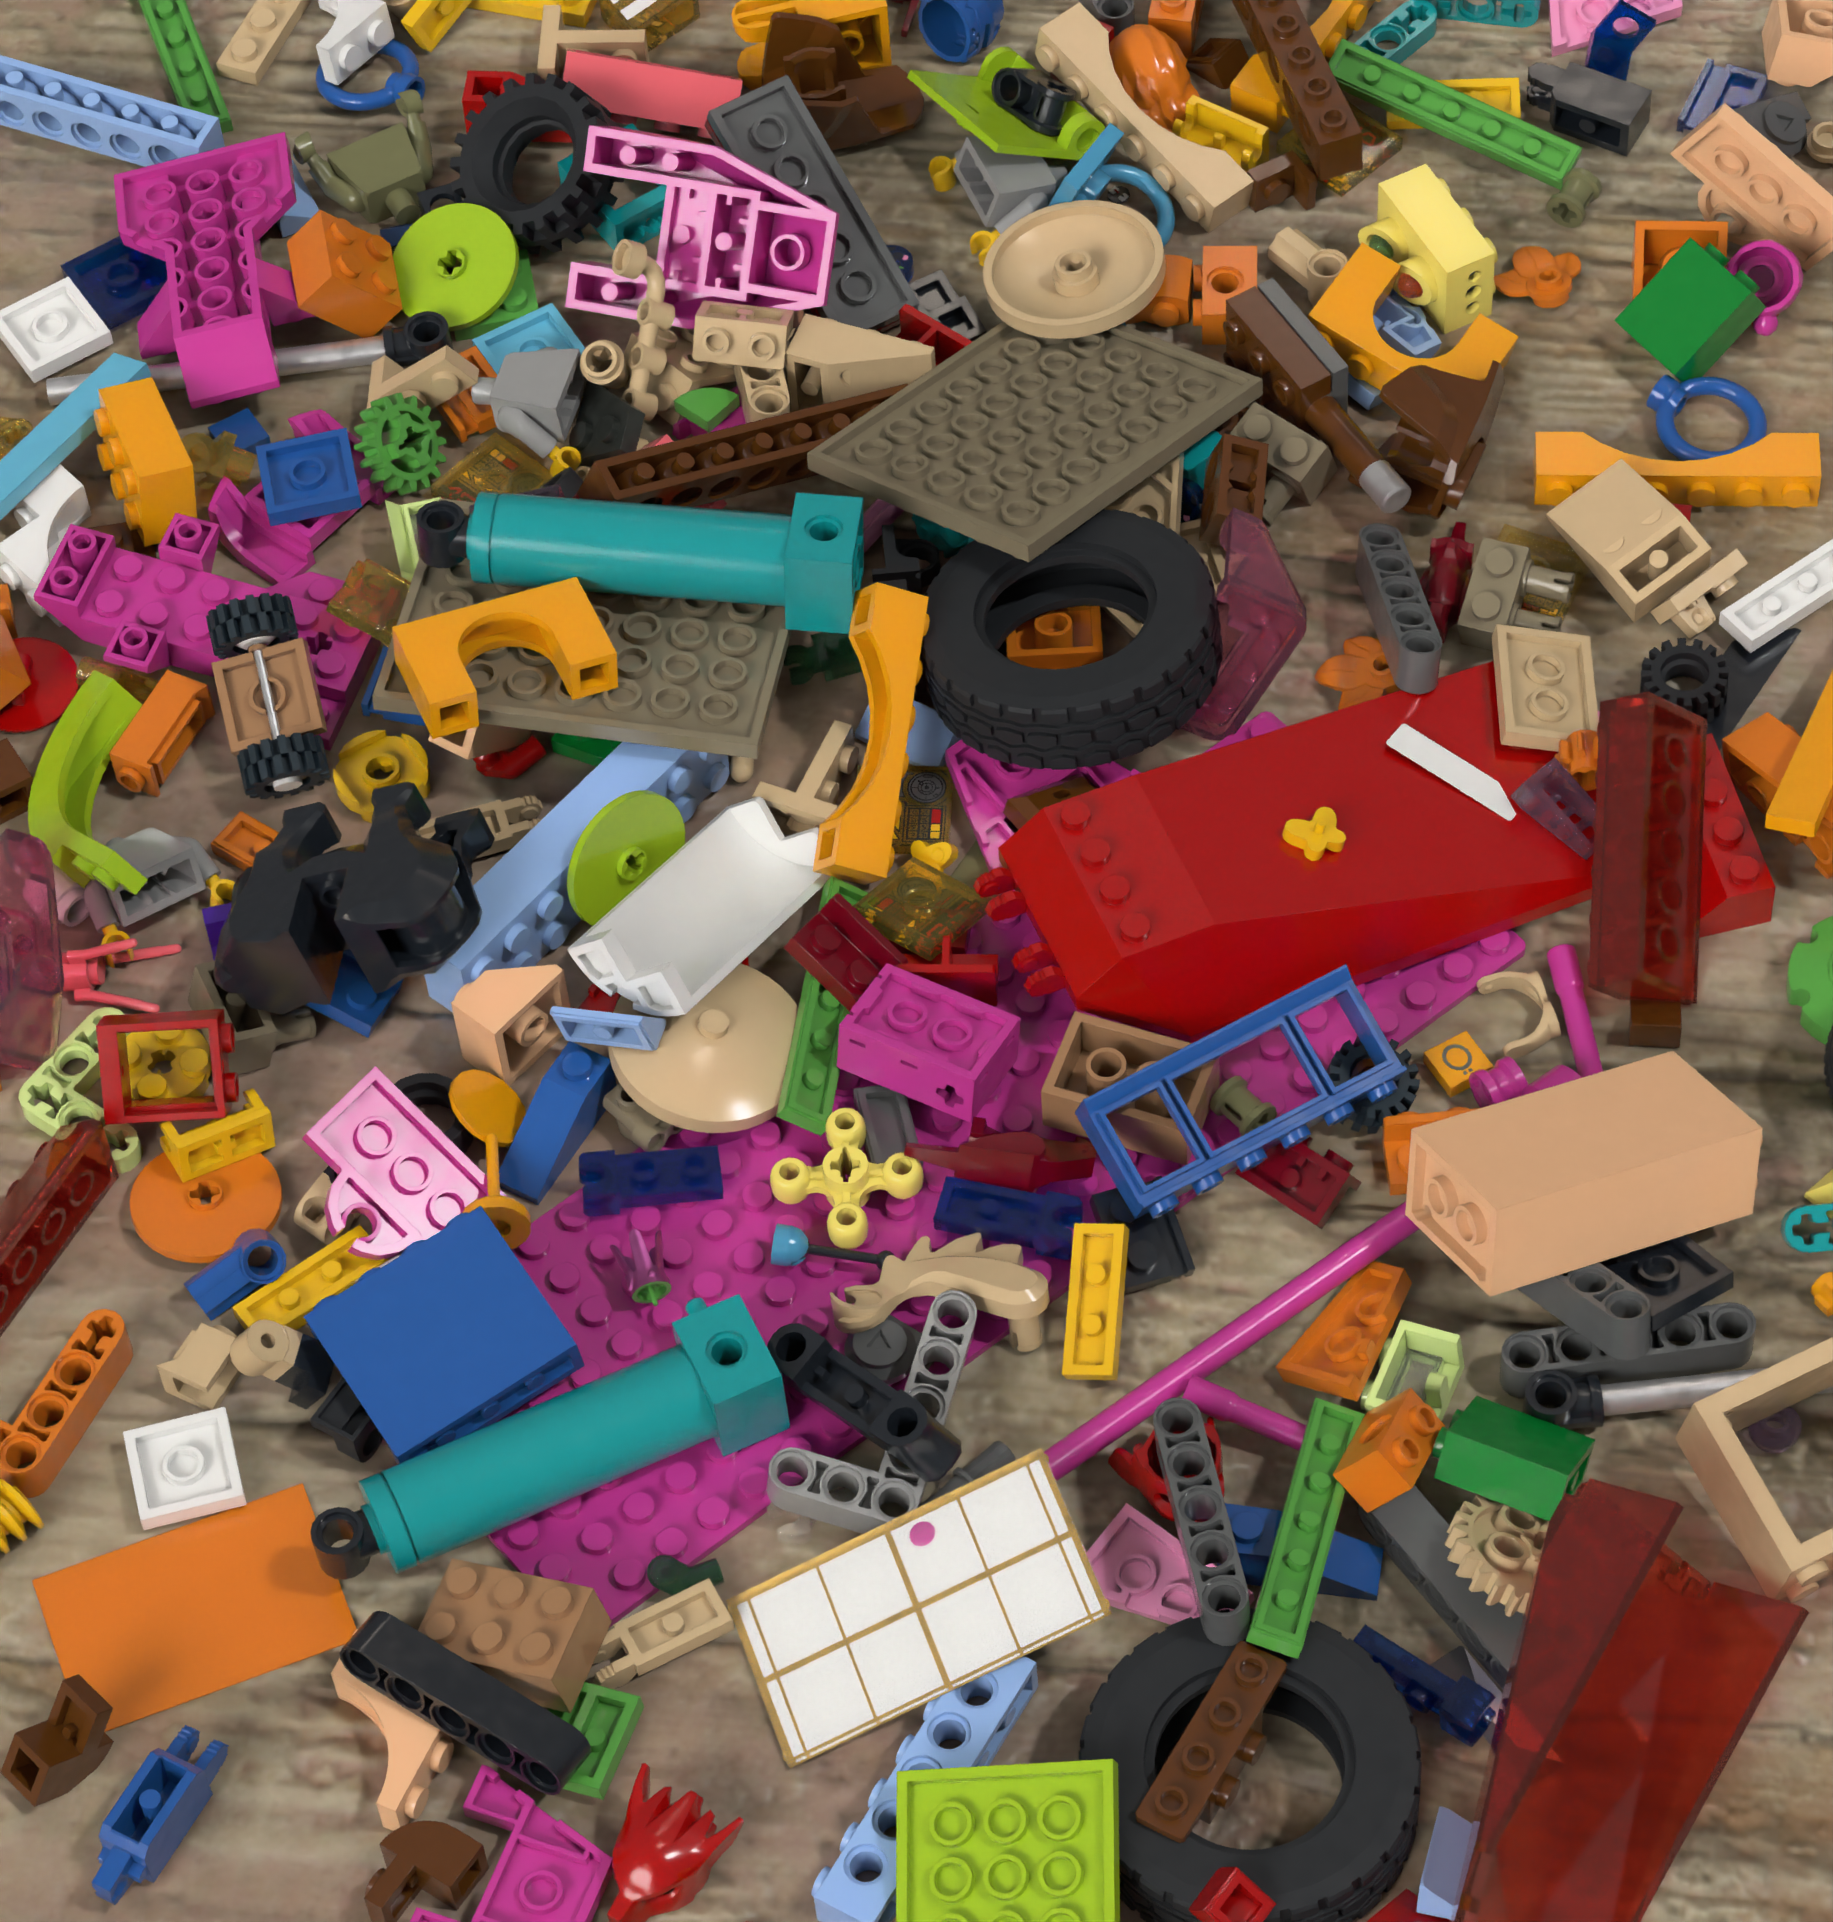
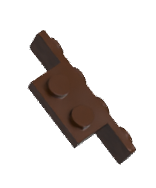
M1245 1641L1237 1643L1136 1811V1821L1178 1843H1184L1198 1819L1211 1824L1220 1808L1224 1810L1229 1809L1240 1788L1241 1780L1237 1778L1246 1763L1251 1766L1255 1765L1264 1750L1267 1736L1262 1734L1263 1710L1287 1671V1664L1284 1660Z

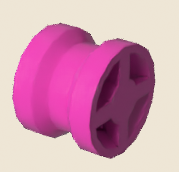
M1509 1056L1497 1060L1494 1068L1488 1071L1479 1069L1469 1076L1471 1091L1480 1108L1522 1096L1523 1089L1528 1086L1522 1070Z

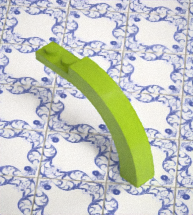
M96 670L91 673L66 708L43 751L32 782L28 802L29 831L40 853L83 889L90 880H97L112 892H115L120 886L136 895L148 879L114 850L93 839L91 814L98 786L110 761L109 753L142 704L113 678Z

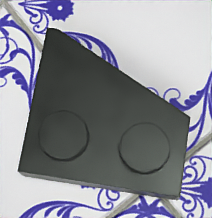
M588 380L576 425L569 436L570 447L576 448L581 455L579 467H591L594 461L636 451L645 413L628 404L623 398L608 391L609 389L605 386L594 384Z

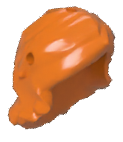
M1134 24L1124 29L1109 43L1114 70L1124 90L1139 109L1158 125L1172 132L1173 123L1176 118L1185 122L1186 102L1192 95L1200 97L1190 80V74L1186 67L1188 59L1184 57L1176 41L1152 25Z

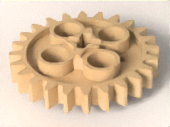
M1476 1494L1472 1503L1463 1502L1447 1530L1449 1535L1445 1541V1546L1451 1549L1447 1558L1448 1561L1460 1564L1455 1573L1457 1577L1472 1578L1473 1581L1469 1587L1471 1592H1486L1488 1594L1486 1604L1491 1606L1498 1602L1505 1605V1615L1508 1617L1514 1615L1516 1611L1523 1613L1528 1625H1532L1537 1617L1542 1619L1548 1629H1553L1557 1620L1568 1630H1572L1576 1621L1584 1626H1588L1592 1617L1597 1619L1601 1617L1617 1588L1614 1584L1618 1578V1573L1611 1570L1615 1560L1614 1558L1602 1555L1606 1544L1590 1541L1589 1538L1593 1530L1591 1528L1578 1529L1575 1527L1576 1516L1574 1515L1564 1518L1559 1516L1556 1522L1553 1523L1489 1498L1487 1500L1485 1497Z

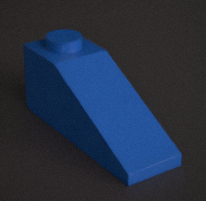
M571 1041L567 1043L542 1078L499 1169L501 1188L536 1205L540 1204L606 1111L603 1107L604 1096L617 1086L615 1073L609 1058Z
M1225 1503L1246 1584L1261 1586L1282 1511ZM1334 1531L1318 1594L1377 1601L1384 1549Z

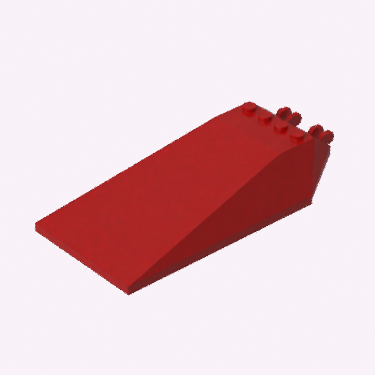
M1494 661L1438 678L1437 687L1429 693L1412 694L1403 690L1396 691L1145 771L1044 807L998 848L999 861L1003 867H997L990 872L980 874L976 878L973 887L981 898L997 896L988 901L989 903L985 908L987 915L991 917L993 922L1004 921L1006 918L1009 919L1023 913H1027L1041 942H1036L1029 945V947L1019 949L1011 961L1019 973H1030L1032 970L1042 968L1041 971H1036L1027 976L1023 984L1026 991L1032 997L1036 996L1037 998L1038 996L1066 988L1077 1010L1194 1043L1345 964L1349 969L1354 984L1358 986L1643 880L1644 867L1597 789L1590 791L1577 790L1572 786H1567V775H1556L1554 755L1559 752L1501 745ZM1401 724H1407L1498 781L1516 813L1515 817L1511 821L1506 820L1386 744L1387 740ZM1329 807L1336 814V828L1345 834L1346 840L1341 852L1325 849L1323 856L1318 861H1311L1305 857L1303 849L1287 843L1283 839L1282 833L1288 820L1302 819L1310 821L1313 819L1317 809Z

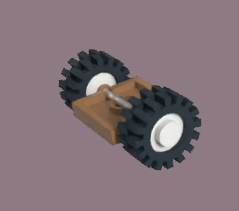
M261 593L259 597H254L253 594L246 595L243 600L235 598L229 600V604L221 603L217 605L216 609H211L208 612L206 621L214 655L224 660L213 662L211 665L230 750L238 759L246 796L249 795L250 798L260 796V799H268L271 796L283 798L284 794L290 793L292 796L299 794L300 790L309 791L314 789V786H321L325 783L324 780H329L330 771L323 740L318 734L328 731L308 643L302 637L298 638L299 634L290 598L288 596L282 597V594L275 593L272 596L269 593Z

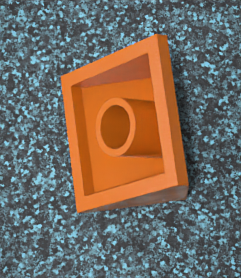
M1635 220L1631 263L1632 300L1689 238H1692L1703 249L1710 242L1727 258L1728 221Z

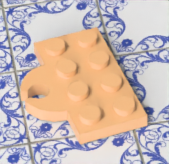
M1726 103L1682 138L1670 153L1704 183L1698 192V207L1704 220L1716 221L1721 213L1727 214L1734 219L1728 227V241L1744 246L1756 240L1771 239L1791 250L1805 271H1808L1833 251V196Z

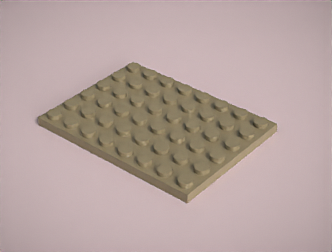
M1001 322L807 453L808 469L833 481L859 490L868 496L897 506L906 512H911L937 523L944 528H949L975 539L979 543L987 544L1013 555L1017 559L1030 562L1262 396L1263 379L1122 324L1085 337L1054 339L1029 335L1014 329L1005 322Z
M439 499V501L445 500L457 504L461 507L464 514L470 515L474 510L475 502ZM419 558L397 625L535 587L474 583L471 579L470 561L467 558L450 568L431 567ZM585 591L617 652L618 688L572 700L553 663L544 655L521 647H502L487 651L474 658L465 668L477 691L479 723L758 759L792 630L785 629V607ZM392 637L372 695L374 710L421 716L395 663Z

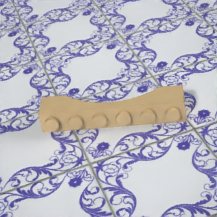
M1080 2L1039 28L1035 55L1043 69L1047 72H1052L1063 84L1075 90L1076 96L1074 100L1077 102L1081 101L1094 117L1104 124L1105 128L1111 123L1124 133L1120 143L1123 145L1127 155L1132 160L1139 161L1165 192L1168 191L1179 202L1185 215L1190 220L1198 222L1209 233L1248 207L1254 180L1226 151L1202 146L1183 139L1158 125L1139 109L1124 90L1114 70L1109 51L1108 31Z

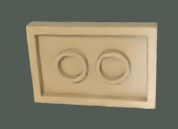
M1496 624L1492 634V649L1501 745L1559 752V741L1566 740L1575 731L1587 729L1600 734L1590 636Z

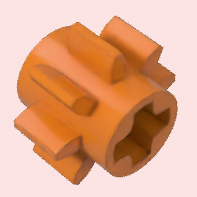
M1587 729L1575 731L1566 740H1560L1559 753L1554 755L1556 775H1567V786H1572L1582 791L1597 789L1605 780H1611L1612 767L1617 765L1615 745L1605 746L1604 734Z

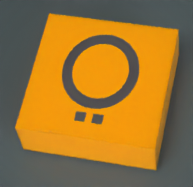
M1467 1031L1425 1051L1423 1055V1063L1450 1098L1471 1088L1469 1084L1471 1073L1479 1069L1488 1071L1494 1068Z

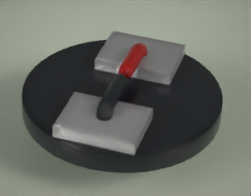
M1114 186L1108 191V199L1113 203L1123 204L1130 198L1129 190L1123 186Z

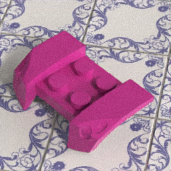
M321 409L288 418L295 438L344 428ZM347 430L362 506L368 500L380 505L395 491L390 493L384 492L383 480L376 483L370 481L373 470L370 467L361 468L359 465L365 458L364 452L354 450V445L362 441ZM223 476L209 504L208 514L210 522L220 525L218 539L242 565L272 585H276L302 575L316 563L313 550L360 508L271 526L267 514L262 481L243 496L232 481Z

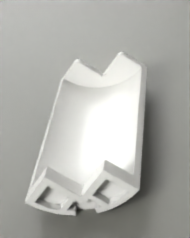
M755 797L727 806L575 941L567 951L583 973L610 997L617 992L633 1001L634 1010L650 1015L664 1017L685 1015L822 888L831 877L813 872L819 828L815 827L785 837L762 797Z

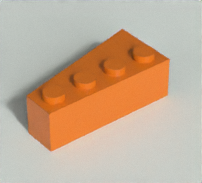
M1769 712L1764 713L1722 739L1724 763L1732 782L1765 816L1801 739V736L1798 735L1791 725L1783 724ZM1832 797L1815 837L1783 832V835L1794 846L1803 842L1818 859L1815 861L1814 867L1827 880L1833 877Z

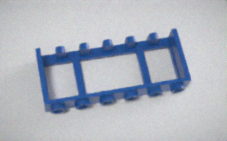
M1345 964L1083 1099L1074 1113L1134 1219L1148 1212L1155 1219L1180 1204L1177 1197L1194 1189L1198 1196L1221 1184L1224 1181L1221 1174L1238 1166L1242 1173L1259 1165L1268 1158L1265 1153L1266 1150L1282 1143L1285 1150L1301 1143L1312 1135L1309 1130L1310 1127L1324 1120L1328 1127L1343 1121L1355 1113L1352 1105L1366 1098H1369L1372 1104L1387 1098L1398 1090L1395 1083L1407 1071L1405 1065H1401L1354 984L1349 969ZM1335 997L1375 1067L1337 1087L1334 1086L1296 1020V1017ZM1280 1027L1319 1096L1212 1151L1173 1081ZM1157 1090L1196 1160L1146 1186L1108 1120L1107 1115Z

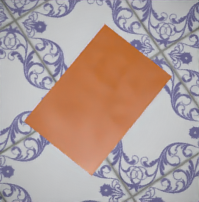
M303 1483L248 1502L247 1505L220 1512L32 1580L64 1678L67 1679L79 1674L113 1707L104 1732L342 1646L351 1639L356 1626L339 1580L330 1577L322 1570L312 1543L310 1531L312 1523L316 1518Z

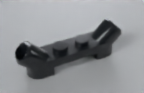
M800 1323L788 1324L779 1328L771 1336L767 1348L782 1375L783 1385L793 1387L890 1453L925 1482L939 1481L954 1466L962 1453L961 1441L933 1418L917 1399L902 1389H899V1391L895 1390L835 1350L824 1337Z

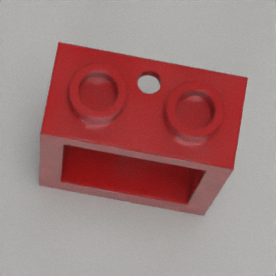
M224 1009L106 1015L96 1025L105 1125L226 1118L233 1107L232 1102L239 1101L237 1072L229 1071L228 1053H234L235 1032L233 1023H225ZM208 1028L214 1089L213 1096L132 1100L126 1033Z

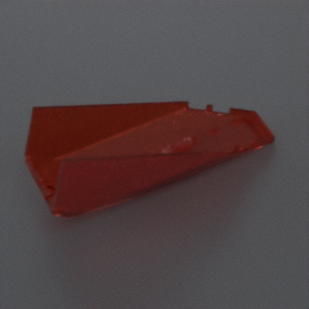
M1590 1478L1588 1482L1582 1483L1577 1488L1574 1495L1565 1493L1553 1513L1547 1527L1505 1682L1450 1922H1640L1809 1612L1798 1605L1715 1581L1711 1587V1582L1688 1562L1682 1560L1677 1553L1665 1544L1668 1535L1684 1508L1678 1502Z

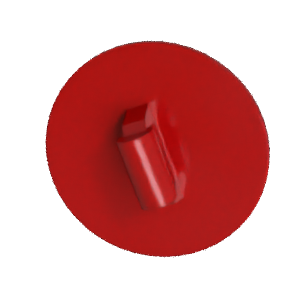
M37 637L13 639L31 684L0 710V731L23 733L46 727L63 715L79 690V671L72 656L55 642Z

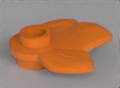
M1525 246L1519 248L1513 254L1512 264L1514 269L1495 275L1494 282L1496 290L1506 296H1530L1538 307L1556 308L1568 301L1569 293L1573 288L1572 279L1581 272V261L1572 252L1553 257L1547 249L1540 246Z
M1357 636L1346 639L1343 645L1344 655H1336L1326 660L1315 674L1317 683L1337 691H1342L1338 710L1401 690L1393 680L1380 641L1369 636Z

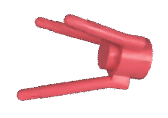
M135 938L88 949L68 950L59 955L57 972L60 987L64 992L74 991L76 1002L95 1001L150 1013H158L160 1011V1006L155 1003L94 990L96 985H101L105 982V965L108 964L104 956L111 954L114 964L130 962L128 951L123 950L136 947L138 942ZM179 944L135 949L133 950V961L177 954L181 952L182 947Z

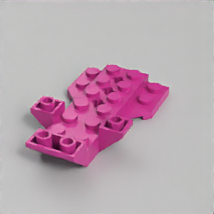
M281 132L113 175L118 232L123 245L166 262L168 280L137 323L139 350L142 360L177 351L192 409L281 387L277 355L272 344L269 316L273 326L314 317V315L298 308L292 272L262 260L260 238L297 202L290 144L286 133Z
M175 513L158 546L160 559L117 548L113 535L70 524L34 593V600L83 641L107 647L103 658L104 661L145 673H151L172 665L214 677L211 663L224 659L214 655L206 621L208 612L211 609H216V606L221 603L229 604V600L235 598L243 600L246 595L253 594L254 597H259L261 593H269L270 596L279 593L282 594V597L288 596L292 603L299 634L298 638L302 637L308 643L328 731L318 735L323 740L324 749L331 750L399 607L397 595L310 571L268 588L212 574L220 525Z

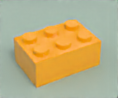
M149 377L98 389L100 409L94 410L96 428L100 437H103V443L97 444L101 467L103 471H111L110 481L114 496L117 501L124 499L123 508L127 525L130 530L137 529L145 547L162 541L175 513L197 518L193 464L153 378Z

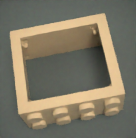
M1833 1337L1695 1402L1675 1437L1771 1604L1785 1597H1788L1791 1603L1799 1601L1819 1588L1818 1581L1833 1574V1528L1801 1543L1799 1538L1795 1537L1735 1432L1833 1386Z

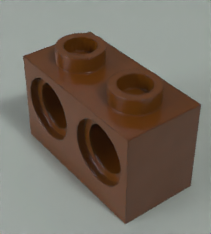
M1226 433L1223 434L1206 461L1199 541L1239 551L1246 549L1262 525L1269 444Z

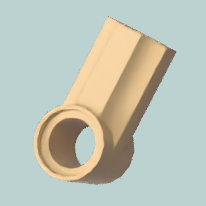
M1289 226L1278 232L1274 241L1268 247V259L1307 289L1308 300L1313 306L1317 304L1347 263V258L1342 252L1329 248L1322 249L1298 229L1292 230Z

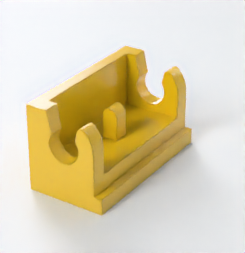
M1192 95L1186 102L1185 122L1176 118L1173 123L1172 133L1199 145L1226 151L1246 173L1248 170L1269 161V127L1195 95Z
M253 1088L243 1091V1095L248 1102L243 1105V1109L227 1115L226 1118H215L207 1121L204 1125L178 1134L170 1121L159 1124L164 1136L160 1137L161 1147L183 1183L276 1146L271 1112Z

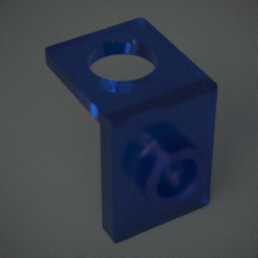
M1619 0L1591 32L1584 66L1626 81L1632 52L1655 27L1656 19L1627 2ZM1628 17L1637 22L1639 29L1632 34H1622L1615 29L1613 23L1619 18Z

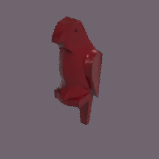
M1456 521L1451 537L1432 538L1429 558L1430 566L1425 569L1419 580L1442 643L1445 642L1449 629L1458 623L1472 576L1474 544L1465 541L1466 523Z
M973 1116L969 1142L959 1145V1148L906 1142L904 1156L955 1170L954 1178L1029 1196L1035 1194L1038 1188L1053 1182L1092 1177L1096 1150L1089 1140L1081 1137H1076L1075 1141H1058L1042 1138L1037 1134L1025 1131L1001 1133L988 1127L986 1118Z

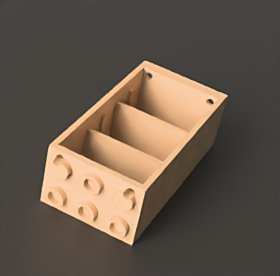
M1670 1051L1412 1128L1405 1215L1491 1297L1753 1214L1755 1190L1758 1186L1757 1172L1760 1147L1763 1142V1128L1677 1053Z

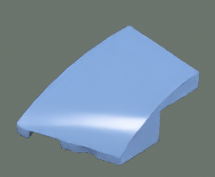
M1392 288L1391 293L1373 316L1376 330L1381 338L1396 351L1415 358H1432L1439 350L1442 342L1434 329L1427 324L1426 316L1421 308L1412 307L1407 300L1399 296ZM1348 372V395L1367 410L1383 402L1379 396V389L1364 380L1354 378Z

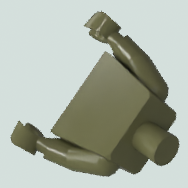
M410 89L397 93L401 98L395 101L398 110L407 119V127L401 122L326 154L327 161L323 160L316 153L308 131L298 136L294 141V158L300 164L307 162L310 167L308 172L324 194L348 210L360 213L369 223H379L394 216L398 224L404 225L415 222L420 215L417 193L426 190L425 184L429 183L433 178L434 170L432 147L426 122L422 121L420 114L424 113L420 94L416 90Z

